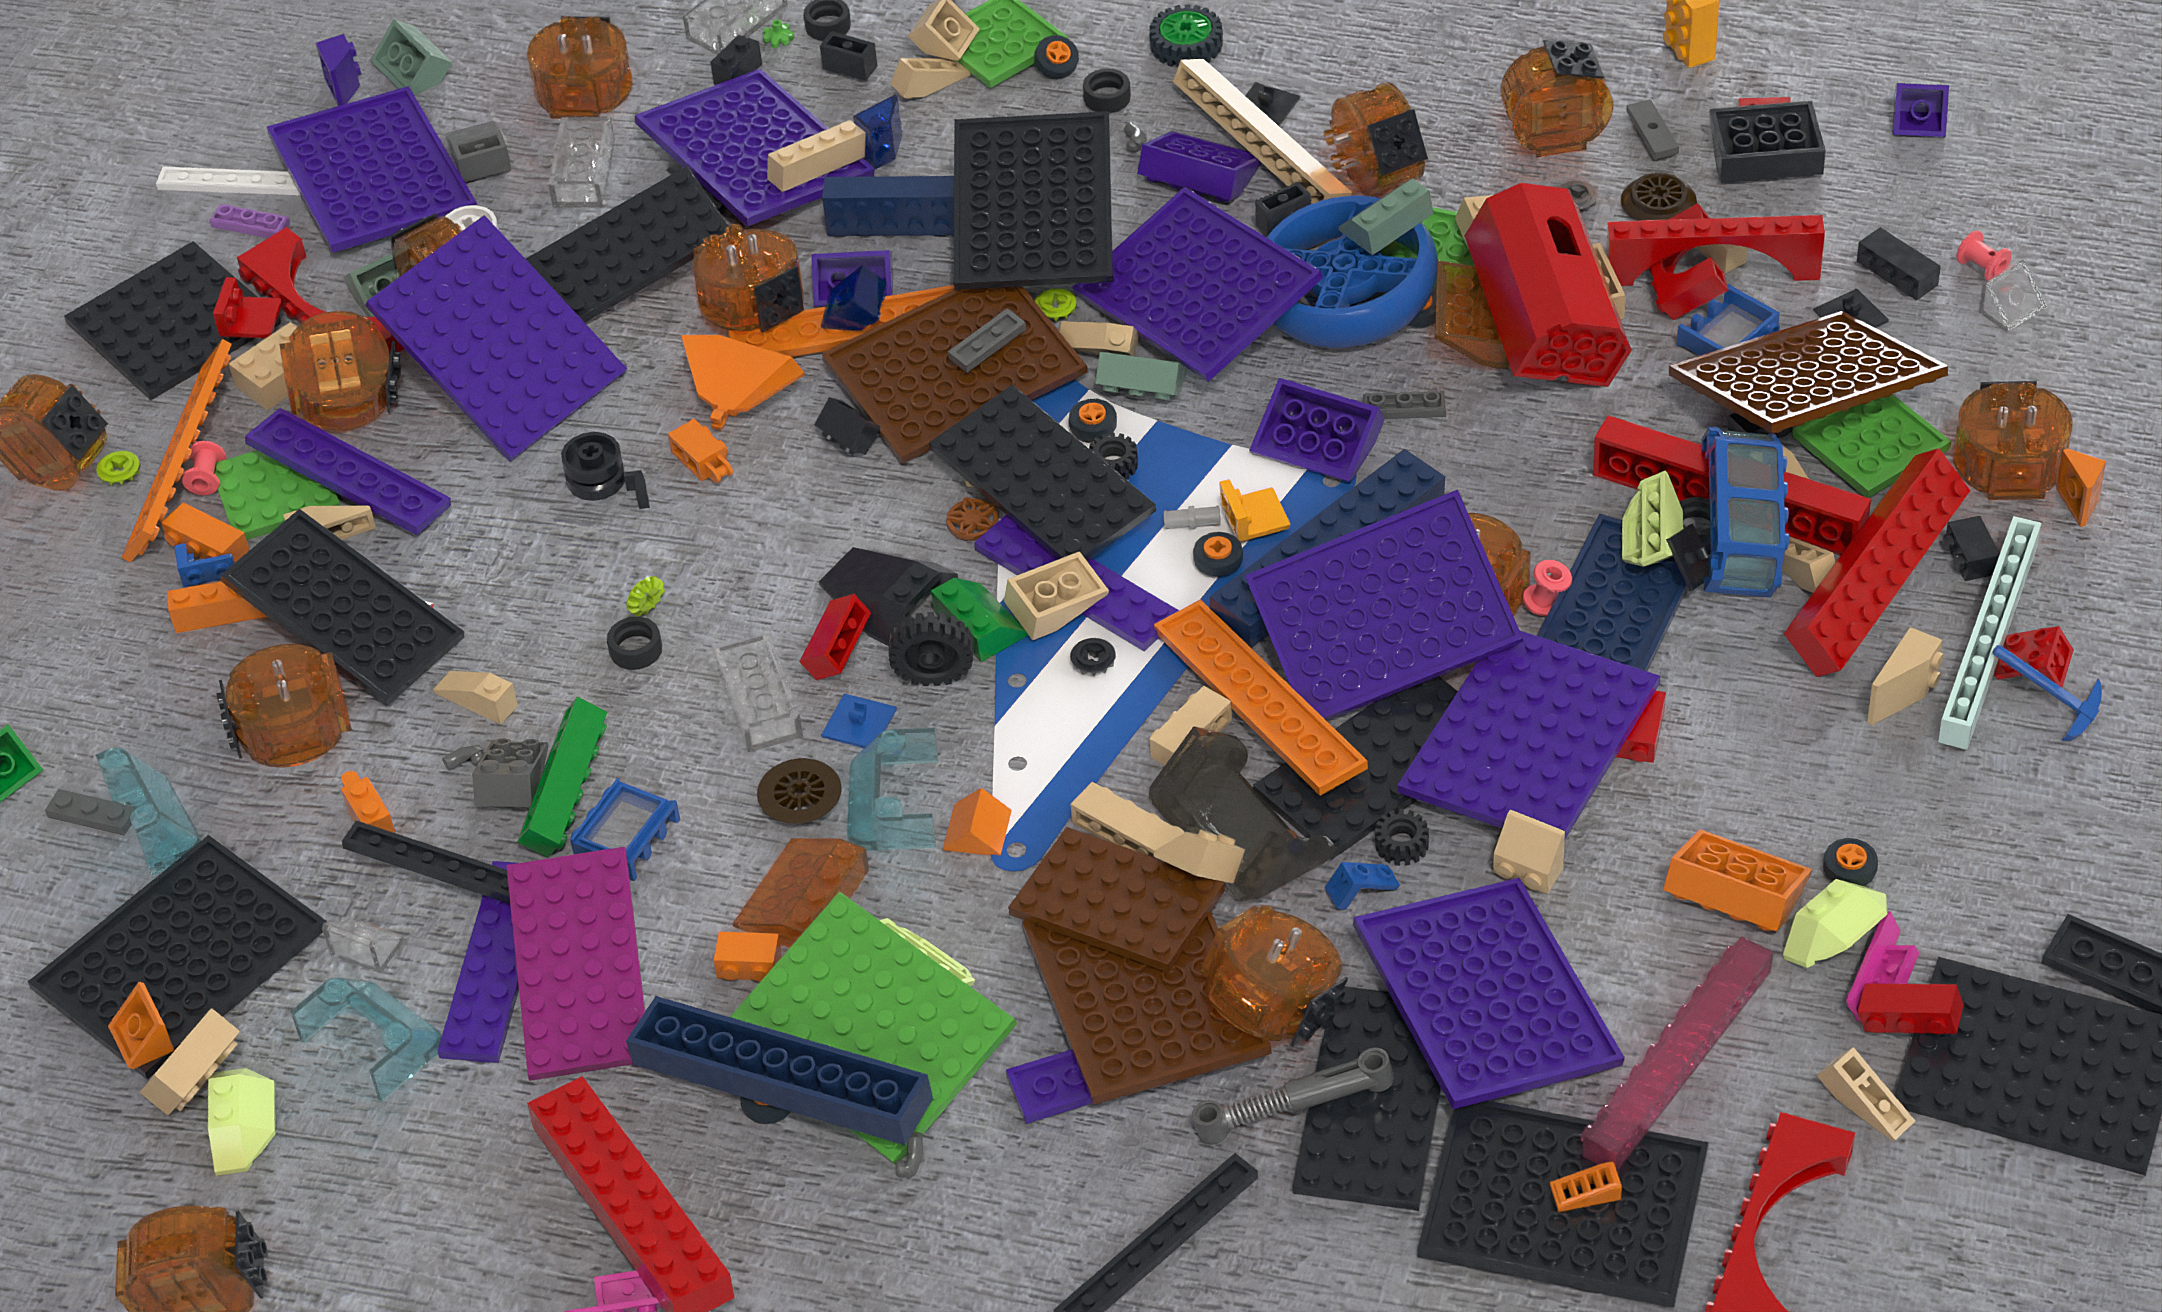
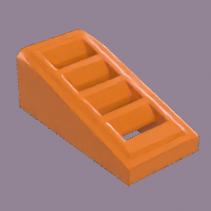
M1613 1161L1599 1164L1550 1182V1189L1558 1212L1621 1200V1182ZM1589 1184H1595L1596 1189L1591 1190ZM1581 1186L1583 1193L1578 1194L1576 1187ZM1564 1189H1569L1571 1198H1565Z

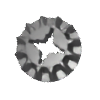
M1570 181L1559 187L1569 190L1570 194L1575 197L1573 199L1579 210L1589 211V208L1596 204L1597 191L1586 182Z

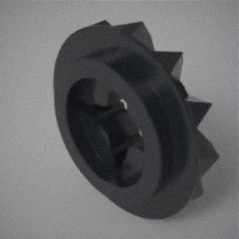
M1100 638L1084 639L1078 642L1070 653V660L1074 669H1079L1082 675L1091 672L1095 676L1096 672L1099 671L1106 674L1108 667H1114V660L1116 658V651L1113 645ZM1088 654L1090 656L1092 655L1094 658L1098 657V661H1094V659H1088Z

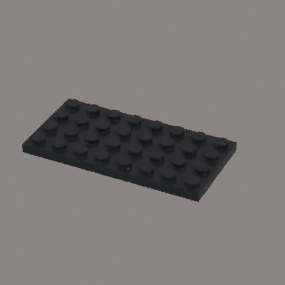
M685 166L527 257L526 260L572 310L586 322L733 237L734 234L689 168Z
M1013 385L929 442L931 451L1058 560L1080 552L1088 561L1156 512V504Z
M300 508L221 574V582L385 706L393 702L464 638V630Z
M1437 676L1375 701L1335 728L1367 760L1368 769L1322 795H1319L1287 763H1284L1253 784V792L1328 858L1333 860L1373 832L1377 821L1381 822V816L1385 814L1389 818L1390 811H1394L1395 815L1399 814V809H1406L1418 800L1398 793L1397 785L1458 691L1440 676Z
M1345 986L1343 989L1345 996L1333 1011L1335 1017L1331 1024L1325 1028L1316 1072L1356 1060L1367 1049L1380 1048L1386 1051L1389 1056L1394 1081L1384 1091L1373 1092L1366 1089L1309 1107L1293 1182V1194L1419 1211L1441 1087L1390 993L1387 991Z

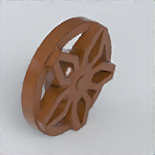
M966 497L963 498V501L952 506L947 512V527L951 534L959 539L977 540L998 522V512L993 503ZM991 514L994 517L993 522L988 519ZM952 523L960 525V530H957ZM974 530H983V531H980V532L971 533V532H973Z

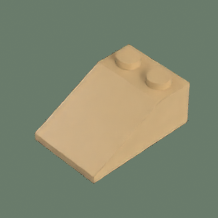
M1077 552L1007 579L1004 602L1031 639L1035 640L1062 628L1105 597L1109 590L1082 554Z
M1909 628L1872 684L1868 724L1874 725L1925 698L1931 688L1935 689L1941 678V673L1938 672V669L1944 658V653L1941 652V639L1914 628Z

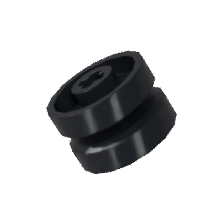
M588 432L572 438L564 445L561 452L567 487L574 496L582 500H602L616 494L623 487L625 482L623 472L625 470L620 445L614 437L602 432Z

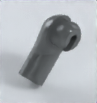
M1133 122L1125 125L1124 132L1131 138L1126 143V146L1133 152H1137L1142 147V144L1146 142V134Z
M479 745L461 747L443 757L442 761L448 770L457 767L469 759L472 760L473 765L477 766L484 755V749Z
M913 1132L907 1142V1161L898 1160L896 1162V1175L898 1177H907L909 1179L915 1176L923 1159V1134L921 1132Z

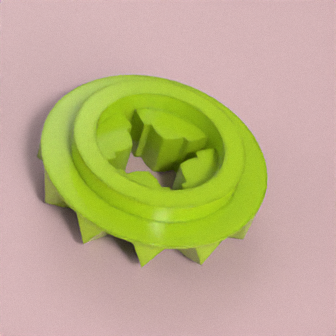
M1062 288L1045 290L1035 299V302L1049 319L1054 318L1055 321L1061 317L1067 319L1068 314H1074L1075 307L1077 306L1074 294ZM1054 301H1057L1058 308H1053Z
M116 451L104 456L97 464L96 471L102 483L108 482L112 486L119 482L123 485L125 480L133 481V475L139 474V466L141 465L135 454L128 451ZM113 467L118 468V469H123V470H121V471H120V470H115V471H114V468H113Z
M649 576L639 581L629 593L626 602L627 610L635 616H640L642 614L647 615L652 608L655 609L657 602L661 601L660 596L665 592L663 588L664 582L656 576Z

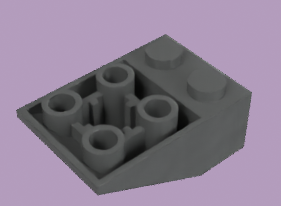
M494 121L445 133L457 169L465 182L511 170L506 143Z
M507 738L492 741L472 773L475 806L530 807L544 770L548 742H539L538 739L513 742Z

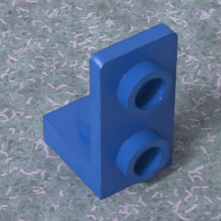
M185 543L174 545L177 569L183 587L221 580V574L235 563L232 554L196 561L194 553H188Z
M1341 862L1324 888L1337 909H1347L1361 888L1397 890L1400 884L1388 865Z

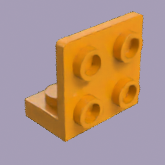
M1230 479L1219 482L1220 505L1235 537L1240 542L1290 528V522L1272 487L1241 495L1238 488L1234 489Z

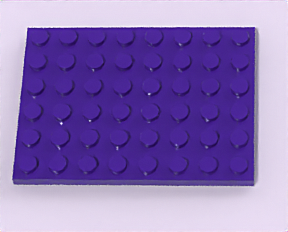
M761 68L635 115V124L683 168L687 166L696 180L746 226L756 224L822 198L825 177H874L875 169L862 158L784 192L768 180V154L829 128Z
M409 86L267 126V132L332 253L390 236L396 231L404 229L421 218L428 217L434 213L437 215V222H440L454 209L477 205L475 198Z
M1183 187L1113 250V282L1079 283L1072 286V289L1076 295L1121 325L1133 326L1137 330L1139 337L1209 382L1313 288L1323 276L1317 268L1186 187Z
M485 215L374 295L365 304L367 309L509 462L621 377L627 370L625 365Z
M1458 489L1245 575L1289 685L1326 721L1523 642V637Z
M1520 631L1523 637L1522 643L1477 661L1398 783V793L1499 828H1503L1507 814L1512 810L1565 831L1566 839L1660 685V675Z
M1520 878L1354 917L1353 927L1452 1109L1623 1066L1624 1055Z

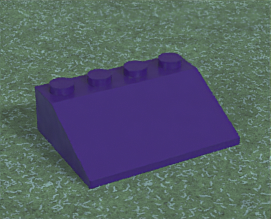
M1170 131L1142 144L1137 174L1146 176L1145 179L1151 182L1164 181L1169 183V186L1172 188L1182 189L1186 187L1192 189V192L1197 195L1210 194L1214 195L1216 200L1229 202L1241 195L1262 162L1251 152Z
M1279 378L1249 451L1250 453L1351 483L1375 445L1385 419L1379 407Z

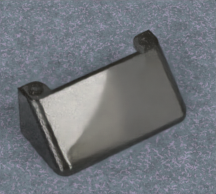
M1193 726L1152 782L1149 789V798L1170 825L1181 828L1185 833L1199 834L1200 830H1204L1217 835V837L1218 834H1222L1235 839L1234 845L1245 849L1234 883L1225 882L1226 889L1238 901L1254 902L1324 864L1332 856L1337 847L1328 837L1320 834L1313 835L1310 838L1298 836L1240 774L1248 760V751L1236 736Z

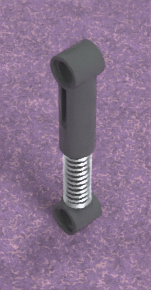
M1370 1048L1363 1051L1356 1060L1284 1082L1285 1086H1282L1281 1091L1277 1088L1275 1093L1273 1090L1270 1091L1271 1094L1265 1092V1096L1260 1093L1259 1098L1257 1095L1254 1096L1255 1099L1249 1097V1101L1244 1098L1243 1103L1239 1100V1104L1233 1102V1106L1229 1103L1222 1106L1213 1100L1202 1101L1194 1107L1192 1118L1200 1140L1207 1144H1217L1227 1137L1229 1129L1234 1128L1236 1125L1239 1126L1240 1122L1245 1124V1120L1250 1123V1119H1253V1121L1256 1120V1117L1261 1119V1115L1266 1118L1267 1113L1270 1116L1272 1112L1277 1114V1110L1282 1113V1109L1284 1108L1287 1111L1288 1107L1293 1112L1366 1089L1373 1092L1384 1091L1392 1085L1394 1074L1386 1051L1380 1048Z

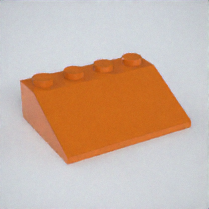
M1699 829L1671 858L1663 890L1672 893V896L1677 899H1689L1700 903V906L1705 909L1719 910L1727 913L1732 919L1755 923L1762 930L1778 931L1787 921L1811 876L1812 869Z

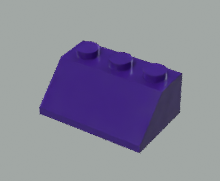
M892 251L811 254L814 307L832 306L893 295Z

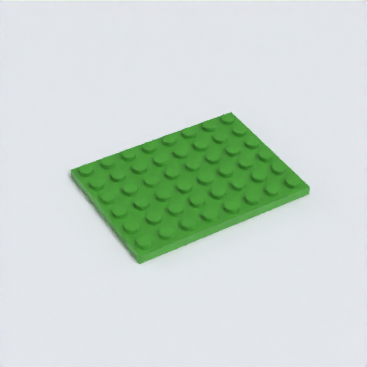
M838 892L730 1016L734 1019L928 1074L933 1100L914 1132H921L922 1134L927 1131L1018 1024L1012 1016L841 892ZM849 1129L894 1165L907 1154V1143L902 1145Z

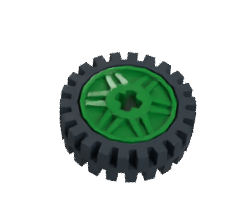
M1185 4V8L1176 5L1175 10L1169 7L1165 9V13L1159 12L1158 17H1154L1152 23H1150L1149 40L1151 52L1154 53L1156 59L1159 58L1161 63L1167 62V66L1170 67L1177 64L1178 68L1181 60L1204 59L1209 63L1211 58L1215 59L1223 47L1222 22L1218 16L1216 17V13L1213 11L1209 13V9L1206 7L1201 10L1199 5H1195L1194 8H1190V4Z

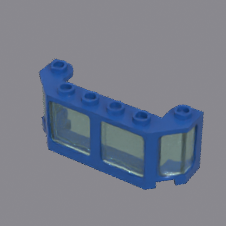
M1708 427L1701 439V452H1706L1705 458H1709L1711 554L1707 559V565H1710V577L1704 578V592L1771 598L1776 589L1781 586L1782 564L1785 550L1788 549L1789 534L1785 533V524L1788 521L1789 512L1788 508L1784 507L1788 484L1784 482L1783 475L1787 468V457L1783 456V445L1775 433L1766 435L1723 431L1720 428Z

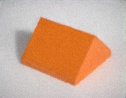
M2064 449L2056 490L2078 525L2083 527L2086 526L2099 502L2106 461L2078 451Z
M983 788L971 793L954 804L943 850L983 855H1001L1012 810Z
M138 982L108 1025L130 1069H135L174 1051L166 1027L144 983Z

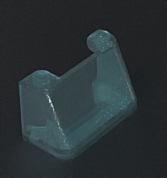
M114 747L95 755L111 800L136 807L131 813L130 820L145 856L146 865L152 876L166 870L201 841L196 828L169 779L163 773L122 748Z

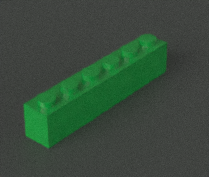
M578 696L565 710L517 843L547 858L555 849L560 850L567 839V834L564 831L570 826L575 817V812L572 811L573 806L578 804L583 794V790L580 789L581 784L585 783L591 772V768L588 767L589 762L593 761L599 750V746L596 745L597 740L601 739L607 728V724L604 723L607 711Z

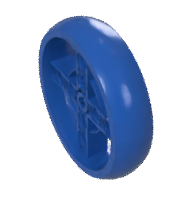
M1370 196L1335 197L1310 204L1294 212L1280 222L1267 238L1320 270L1323 278L1311 288L1318 297L1315 307L1296 302L1273 324L1282 332L1298 341L1327 348L1360 346L1394 334L1409 324L1422 311L1433 293L1438 276V253L1429 231L1421 222L1394 240L1410 249L1417 259L1382 256L1380 251L1372 255L1340 232L1338 227L1380 198ZM1341 237V238H1339V239H1335V240H1332V241H1330V242L1325 243L1324 245H1322L1321 247H1319L1316 251L1307 250L1308 248H1310V247H1312V246H1314V245H1316V244H1319V243H1321V242H1324V241H1327V240H1330V239H1333V238ZM1376 292H1388L1372 301L1350 307L1351 304L1361 302Z

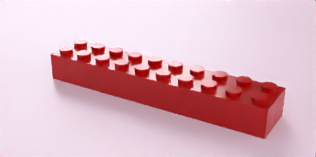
M1609 415L1606 417L1595 435L1593 476L1638 490L1637 488L1642 480L1666 471L1679 502L1691 497H1703L1710 500L1709 458H1705L1706 452H1701V444ZM1727 453L1728 483L1731 486L1771 490L1769 466ZM1788 472L1783 473L1784 482L1788 484L1784 507H1787L1789 512L1788 521L1785 524V533H1788L1790 537L1841 556L1869 518L1871 499ZM1741 498L1729 499V520L1772 533L1771 501Z
M1940 448L1917 454L1912 458L1783 633L1816 677L1843 669L1971 491Z
M583 1076L527 1103L533 1129L666 1312H709L735 1298L730 1272Z

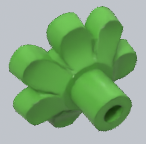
M779 19L772 21L771 28L765 27L763 30V41L765 43L771 41L772 48H778L779 42L783 45H788L790 43L789 39L795 38L794 32L790 30V25L787 23L782 24V21Z

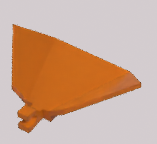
M681 335L698 397L711 405L713 410L710 416V421H713L711 428L722 431L729 415L737 417L738 413L751 410L805 375L796 361L788 355L721 335Z

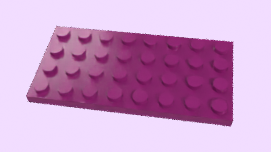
M618 847L507 865L529 1081L632 1065L633 1062L626 1040L645 1013V1002L626 848Z

